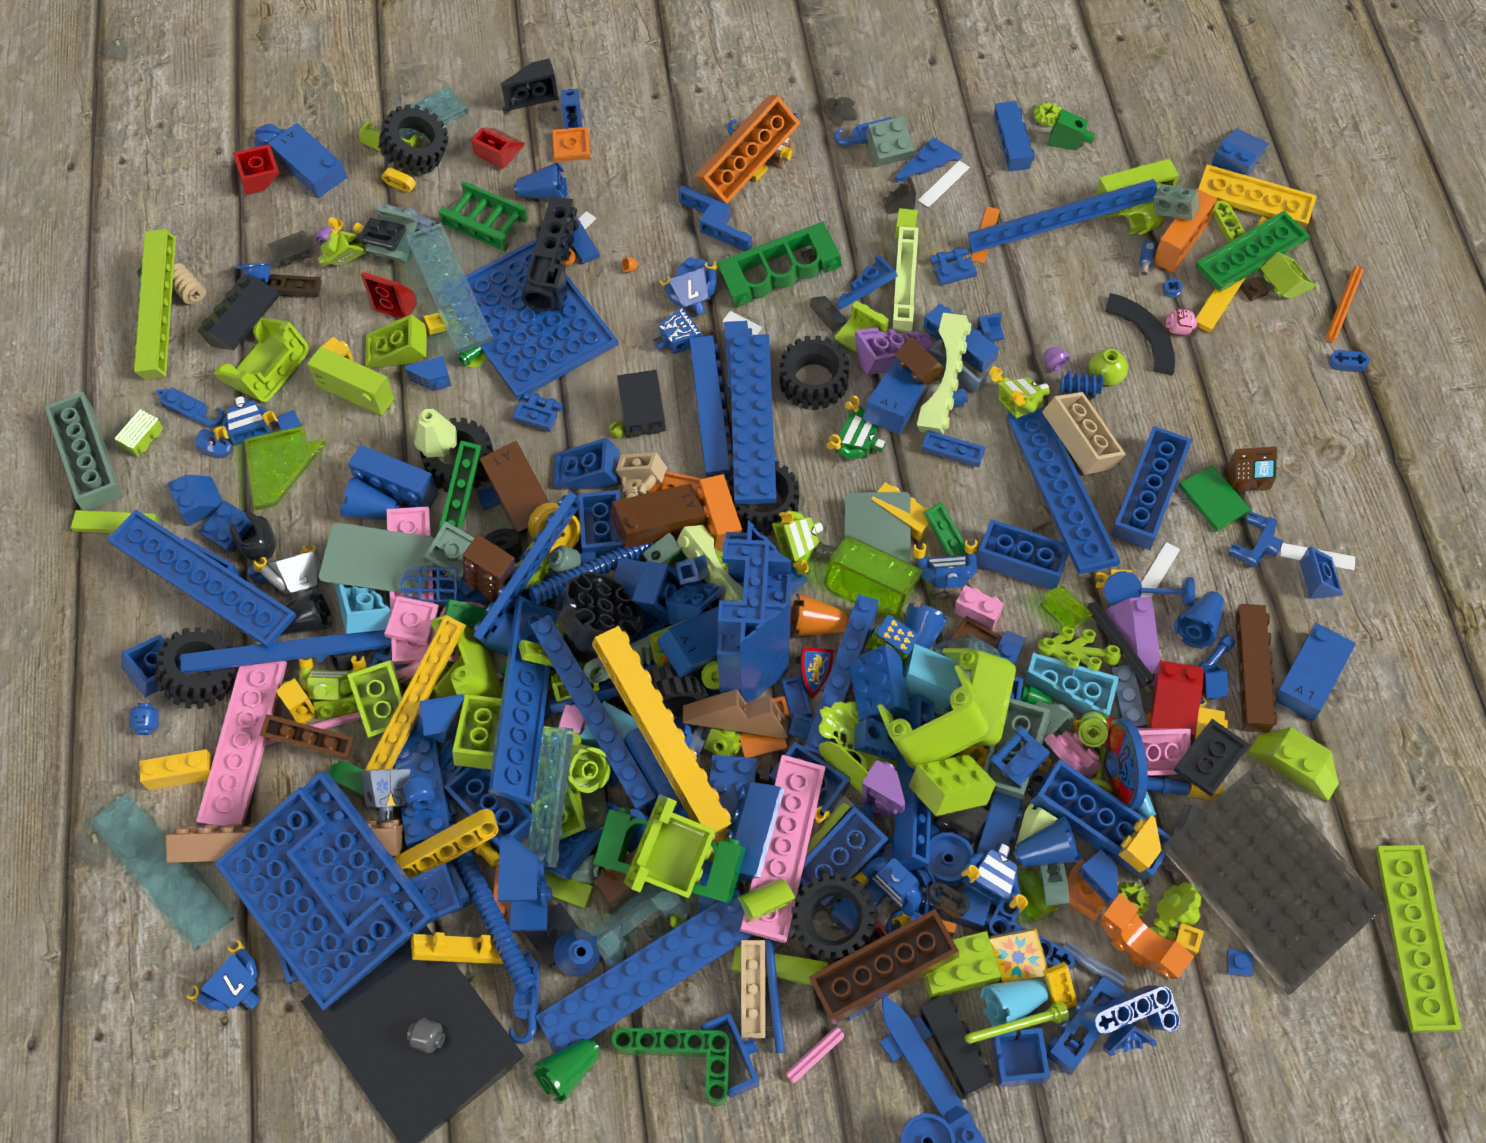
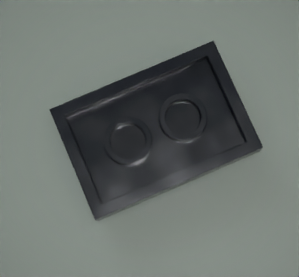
M1211 719L1173 770L1212 797L1249 748L1250 744L1214 719Z

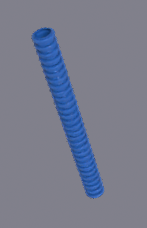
M656 542L624 549L622 546L617 548L616 551L607 552L605 555L599 556V558H594L593 561L589 560L587 563H583L582 566L578 565L576 569L571 568L570 571L567 570L564 573H560L559 576H554L553 579L549 578L547 582L542 581L541 584L538 583L535 587L531 586L529 588L530 597L536 604H540L541 601L545 602L547 598L551 599L553 596H558L568 581L579 576L580 573L593 572L605 574L609 573L610 570L614 571L617 568L620 557L631 560L643 558V553Z
M449 813L450 822L452 826L457 822L454 819L453 814ZM471 850L453 859L454 865L457 867V871L460 873V877L463 879L469 895L472 896V901L475 902V907L478 908L477 911L481 914L480 917L484 920L483 923L487 926V931L490 932L489 935L493 938L492 942L496 945L495 948L499 951L498 954L502 957L501 960L505 963L508 974L512 975L511 980L514 982L517 992L519 994H527L535 989L537 981L533 980L534 975L531 974L528 963L524 961L525 957L521 955L522 951L518 949L519 945L515 943L516 940L512 936V932L509 930V926L506 924V920L503 918V914L500 912V908L497 906V902L494 900V896L491 894L485 878L482 877L483 874L479 871L480 868Z

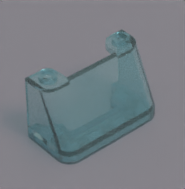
M650 884L595 927L594 939L596 947L604 960L614 967L625 960L624 950L629 945L623 936L659 909L666 917L670 914H675L683 919L691 913L690 909L679 894Z

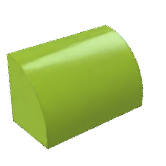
M778 878L737 898L749 923L792 904L795 896L786 881Z

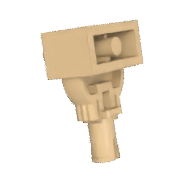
M657 452L621 455L616 472L622 479L624 486L622 494L626 498L646 494L654 484L662 483L667 466Z

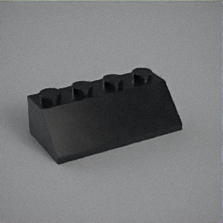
M244 275L238 279L235 287L226 293L222 302L214 307L210 316L202 321L197 332L211 347L234 351L278 299L280 294L258 278Z

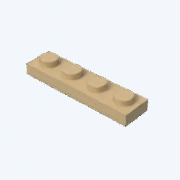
M741 940V1038H766L765 940Z

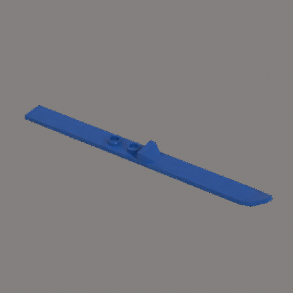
M385 630L274 642L269 648L258 644L181 654V673L186 674L316 657L317 662H322L328 655L392 647V640L385 637Z
M884 997L882 999V1012L886 1027L940 1116L951 1126L956 1142L986 1143L973 1122L971 1113L963 1106L909 1016L890 998Z

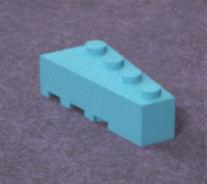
M1033 653L1025 683L1053 696L1054 699L1082 714L1095 711L1101 713L1108 720L1119 677L1100 671H1092L1082 666L1069 668L1061 660Z

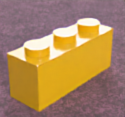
M885 482L877 492H900V490L896 486ZM874 496L871 498L872 501L910 526V536L920 542L931 529L923 515V512L929 508L921 506L914 498L910 497V514Z
M205 749L140 761V782L148 791L207 781L214 758Z

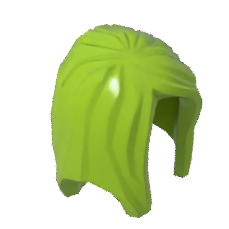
M1154 200L1122 209L1117 213V217L1123 215L1128 218L1131 225V230L1128 232L1130 236L1137 232L1139 235H1143L1160 226L1165 220V216L1155 214Z

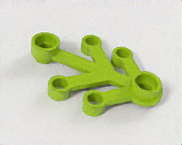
M1063 627L1060 635L1053 639H1040L1037 644L1040 655L1046 657L1056 656L1069 668H1077L1081 661L1090 670L1098 671L1101 667V659L1098 657L1089 658L1086 655L1100 656L1105 663L1110 665L1118 664L1121 657L1120 649L1114 645H1109L1105 649L1082 647L1087 643L1094 642L1096 633L1090 629H1085L1080 638L1068 645L1062 643L1073 639L1075 631L1070 627Z

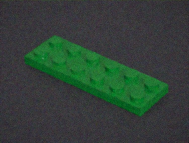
M1282 211L1197 261L1195 267L1219 292H1222L1261 269L1277 252L1286 254L1308 241L1310 235L1290 215Z

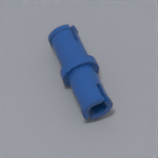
M1164 776L1163 778L1148 777L1147 790L1159 791L1165 795L1168 793L1188 795L1189 781L1170 780L1169 777Z

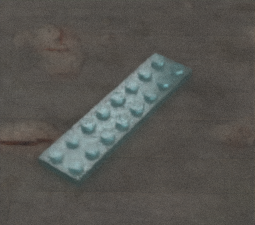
M442 223L406 235L408 244L456 354L494 341Z
M127 792L90 821L196 950H199L234 920L233 916L187 862L167 863L166 837Z

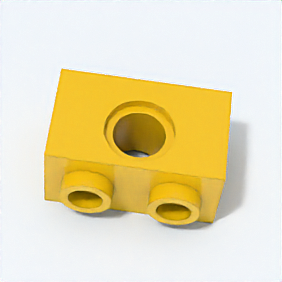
M295 678L283 683L276 690L296 722L305 724L317 716L315 708Z

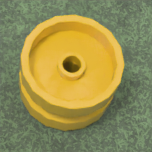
M557 503L542 504L530 515L528 533L533 541L540 530L543 531L547 526L546 520L552 512L555 513L559 508ZM573 515L549 553L561 545L573 548L578 542L581 531L580 523L576 516Z

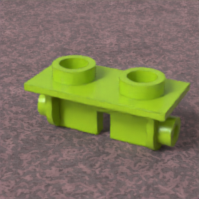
M353 692L339 700L318 699L313 702L318 719L342 716L359 711Z

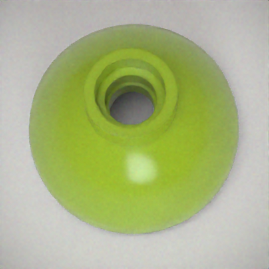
M1104 349L1092 356L1089 361L1088 371L1090 375L1095 374L1096 380L1100 374L1103 375V385H1116L1126 378L1128 362L1119 351Z

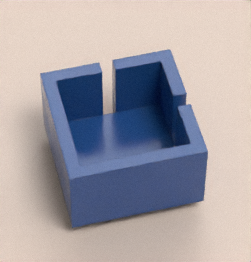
M1042 1028L1020 1030L1017 1040H1014L1016 1031L991 1037L994 1061L998 1060L995 1065L998 1088L1047 1083L1050 1078Z

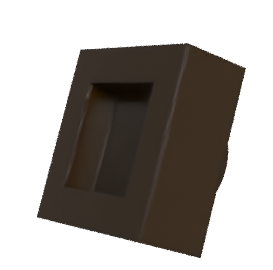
M1259 276L1243 282L1240 287L1250 302L1266 296L1269 292Z
M764 758L763 764L758 765L756 778H759L761 784L769 785L772 759Z

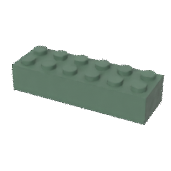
M84 392L44 406L75 500L81 509L89 511L123 498L124 496L93 407Z

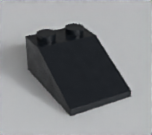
M550 58L530 63L501 83L506 111L559 100L555 73Z

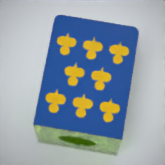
M887 615L881 626L877 627L866 644V648L871 651L880 646L887 645L900 652L901 662H903L910 654L920 635L892 616Z

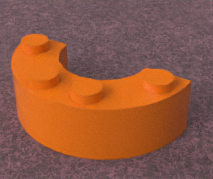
M1119 893L1101 916L1100 923L1112 939V946L1129 955V959L1134 965L1138 967L1144 966L1165 980H1169V978L1178 979L1192 961L1194 955L1176 940L1165 939L1149 929L1137 914L1138 908Z

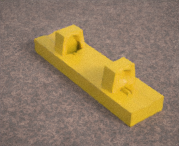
M436 932L434 935L413 934L411 938L412 960L504 964L490 935H481L480 938L445 936V933Z

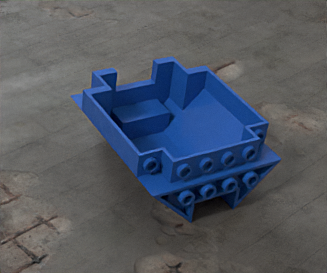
M749 520L747 533L726 532V539H724L723 563L728 564V574L744 588L743 601L719 600L717 647L720 694L737 689L746 703L758 698L788 673L791 629L792 562L786 556L783 557L776 550V547L754 528V525Z

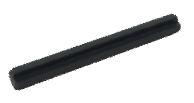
M1096 601L1089 603L1087 607L1088 612L1112 644L1120 649L1121 656L1143 685L1151 684L1154 676Z

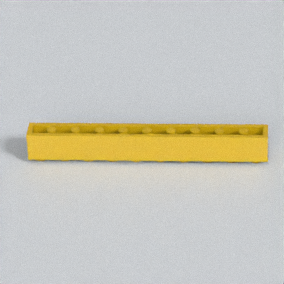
M617 626L596 636L592 643L594 650L690 820L715 829L714 835L727 829L731 824L729 812L726 808H722L718 801L719 795L717 791L710 787L705 770L698 766L694 751L686 745L684 733L680 728L677 729L674 724L672 712L666 709L662 703L661 693L658 689H654L651 683V676L647 670L642 668L640 657L629 645L630 640L626 632H622L620 627Z

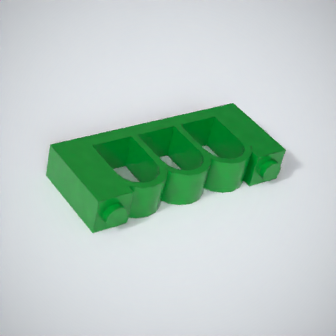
M823 221L717 262L719 274L735 308L747 305L753 301L752 298H761L768 295L773 286L782 289L788 288L797 281L798 277L810 279L819 275L821 271L827 273L842 267L840 254ZM810 245L816 260L807 265L798 263L792 252ZM786 255L792 268L785 274L772 272L767 261ZM761 264L767 276L766 279L758 284L747 282L742 271Z
M617 807V811L609 809L593 864L627 874L631 864L624 863L631 836L637 827L647 825L649 820L638 819L630 815L631 810ZM728 837L726 842L721 840L717 842L712 839L710 845L714 850V860L707 886L695 883L692 893L731 903L746 850L745 847L740 846L741 841Z

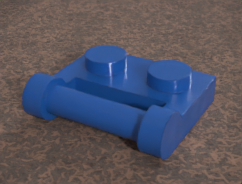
M1019 725L1014 730L1016 733L1002 748L988 758L993 765L1018 787L1050 755V752ZM1023 739L1026 745L1007 765L1004 764L1002 760Z

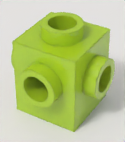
M712 728L704 749L712 752L714 755H736L741 747L739 740L742 734L737 731Z

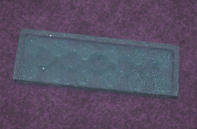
M543 728L527 848L539 857L540 862L544 861L545 867L556 868V863L559 859L558 847L559 839L562 835L561 823L565 812V792L568 789L567 776L571 765V746L574 742L573 728Z

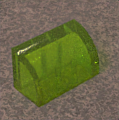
M1063 585L1050 590L1039 604L1062 628L1070 627L1074 631L1079 629L1093 615Z
M1035 870L1022 871L1017 875L1020 893L1028 901V905L1022 910V914L1028 924L1040 921L1058 911L1056 905L1046 906L1042 882Z

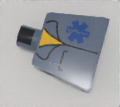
M410 769L361 770L367 807H379V820H393V806H404L406 804L403 785L410 778Z

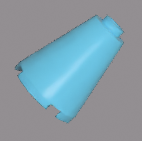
M1033 978L988 984L981 989L980 998L981 1001L985 1000L987 1007L983 1010L992 1026L1026 1017L1048 999L1049 992L1045 981Z

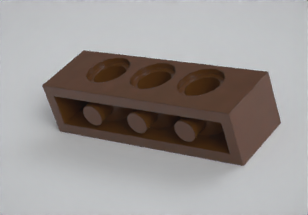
M266 714L260 736L346 759H349L355 738L269 714Z

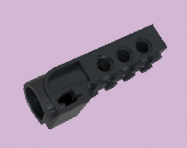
M556 196L550 197L527 270V280L521 296L523 303L533 310L545 312L562 310L567 294L565 262L569 260V249L574 244V232L578 231L579 220L576 219L577 208L574 207L573 199Z

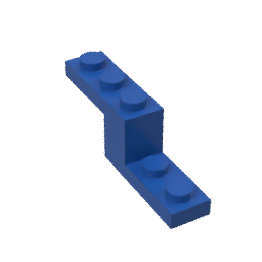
M681 185L678 189L679 202L704 213L699 219L701 233L744 252L752 249V236L746 232L736 230L730 225H726L731 219L729 205Z

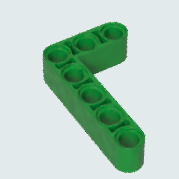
M619 1028L613 1033V1046L616 1052L622 1055L707 1057V1100L709 1104L715 1107L722 1106L727 1101L730 1044L729 1038L724 1032L711 1030ZM626 1036L630 1039L629 1043L623 1047L617 1045L618 1039ZM645 1037H650L654 1040L653 1044L649 1047H643L641 1041ZM669 1038H675L678 1042L675 1047L668 1048L664 1045L665 1041ZM699 1039L701 1041L700 1047L696 1049L689 1047L690 1040ZM721 1039L725 1042V1046L722 1049H715L712 1046L713 1042ZM714 1064H722L725 1067L724 1071L720 1074L713 1073L711 1068ZM714 1088H720L724 1093L721 1098L714 1099L710 1096L711 1091Z

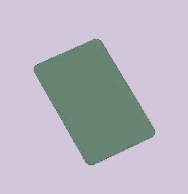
M907 492L848 493L845 496V588L849 591L908 590L911 586L910 526L872 501L871 498L876 497L910 514V494Z
M334 523L331 526L319 579L324 582L403 593L400 585L402 576L411 568L426 567V562L423 561V558L434 538L431 536ZM418 569L410 571L406 576L418 577ZM422 569L424 577L428 576L429 569ZM404 580L403 587L418 588V581ZM422 580V587L425 588L426 580ZM406 592L407 594L418 595L416 592Z

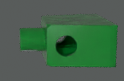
M1061 109L1050 131L1048 146L1077 150L1081 142L1092 144L1095 133L1086 131V119Z

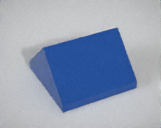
M1312 546L1307 548L1300 560V566L1310 599L1343 595L1333 558Z

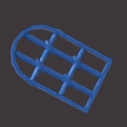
M423 566L411 568L401 578V591L409 599L427 602H447V599H440V592H454V600L457 601V568ZM418 569V577L406 576L410 571ZM422 569L437 570V577H424ZM440 570H455V576L442 577L440 576ZM416 580L418 581V588H404L403 581ZM422 580L437 581V589L422 587ZM440 580L454 581V589H442L440 587ZM406 592L418 593V599L410 597ZM422 592L436 593V599H421Z

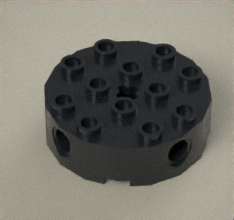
M593 572L580 573L579 576L570 579L556 599L554 610L557 624L564 630L567 636L575 641L581 649L585 651L590 650L596 653L592 646L594 638L617 626L620 627L622 632H626L630 640L629 644H631L642 630L645 616L642 607L633 602V597L624 590V585L604 574Z

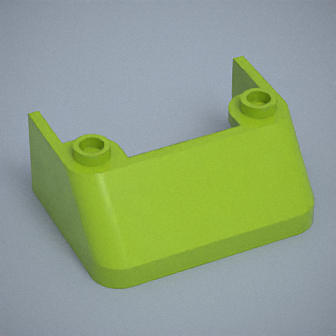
M943 648L942 653L958 663L963 669L972 671L970 677L971 684L991 725L990 735L974 745H996L1001 740L1016 673L1015 665L1005 658L973 648Z
M959 665L954 666L963 686L954 690L950 696L952 711L913 730L906 720H894L893 715L882 704L877 706L891 739L907 765L913 770L919 764L944 760L986 739L991 733V725L971 681Z

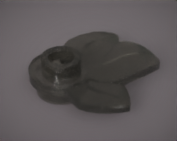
M840 97L838 99L828 98L825 101L824 111L829 115L830 120L834 124L841 126L843 120H857V113L853 108L855 104L853 100Z

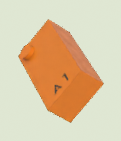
M1196 189L1199 196V209L1193 220L1175 218L1159 242L1154 264L1172 273L1175 272L1209 224L1218 199L1199 189Z

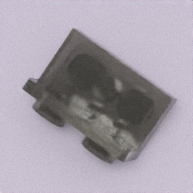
M303 230L268 244L278 267L281 265L283 267L289 266L293 263V260L308 258L311 256L310 253H313L312 246Z

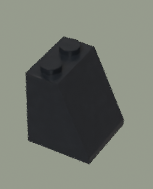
M657 369L617 375L626 437H639L644 434H658L666 431Z

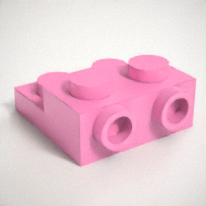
M1065 731L1059 736L1049 733L1044 739L1063 762L1082 775L1092 777L1103 766L1097 752L1092 748L1088 749L1080 740L1077 732L1073 734Z

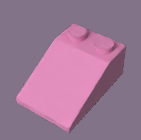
M1138 728L1145 748L1148 775L1178 774L1173 769L1190 748L1191 729Z

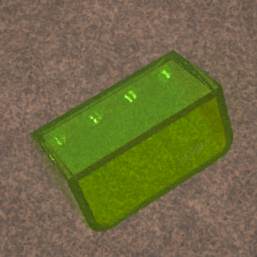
M847 535L829 559L824 586L831 593L852 603L856 602L858 594L879 600L877 614L884 618L890 615L897 620L905 609L923 569Z

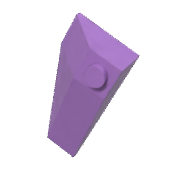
M868 328L855 332L857 361L867 376L887 371L897 357L895 355L896 351L911 336L926 351H929L935 342L929 333L907 331L903 334L896 333L895 330L890 329L888 332H881L878 328Z
M1151 596L1129 598L1106 608L1104 612L1148 670L1154 675L1160 655ZM1136 675V679L1140 687L1153 686V682L1148 685H1143V683Z
M876 760L862 782L863 805H873V813L882 818L890 816L891 813L894 815L897 812L903 813L905 800L897 771L894 770L895 767L886 761L881 763Z

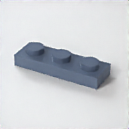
M1129 665L1111 668L1112 675L1119 677L1116 694L1122 718L1132 720L1137 728H1147L1136 674Z

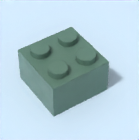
M904 116L868 125L865 134L875 167L911 158L914 148Z

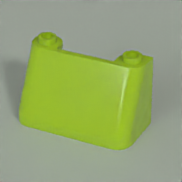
M262 317L256 323L253 330L254 336L259 343L237 368L225 363L219 366L214 375L221 382L251 398L267 402L308 354L309 347L290 322Z
M444 616L430 620L435 634ZM466 626L455 646L458 656H462L465 663L464 666L455 669L451 675V681L456 694H463L464 697L467 694L502 698L503 689L488 649L473 636L475 633L473 629Z

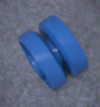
M952 832L940 833L930 840L929 865L927 866L935 877L936 882L930 883L935 888L955 890L964 885L962 882L964 877L961 873L964 871L965 860L972 856L974 851L970 843L961 835Z
M924 1113L914 1116L906 1123L899 1143H925L926 1140L931 1143H955V1136L951 1126L945 1119L935 1114Z

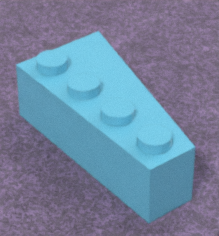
M333 583L346 634L386 629L391 610L388 606L384 605L379 593L377 594L372 588Z

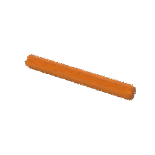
M1353 267L1325 337L1327 342L1335 343L1363 274V268Z

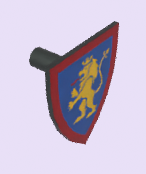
M802 647L801 656L796 658V663L800 665L802 681L811 698L816 696L829 676L834 649Z

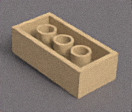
M1083 392L1055 396L1042 411L1084 475L1112 470L1126 455Z

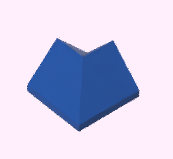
M459 694L419 701L417 730L424 736L427 735L445 744L458 727L464 695Z

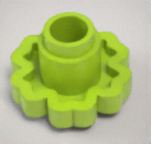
M1183 882L1179 887L1173 885L1164 892V898L1157 903L1156 912L1166 925L1174 927L1180 922L1181 924L1191 926L1200 918L1199 907L1202 897L1191 883Z

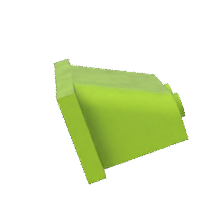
M659 794L623 883L629 888L641 892L646 881L689 898L695 882L698 883L703 873L701 867L704 859L707 860L711 854L712 846L710 844L716 830L673 813L677 801Z

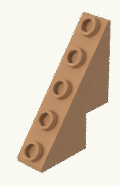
M735 689L683 705V723L788 738L787 720L771 695L746 703L739 691Z

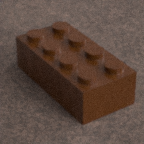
M477 534L462 555L463 577L467 587L474 591L476 589L479 590L487 600L493 602L498 599L500 588L504 584L507 585L511 580L510 574L514 569V557Z

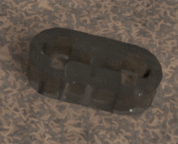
M933 883L926 892V898L930 904L955 918L963 917L970 909V901L966 896L943 883ZM936 891H939V892H940V897H939V898H937V897L935 896V895H936ZM957 902L961 904L960 910L956 908Z

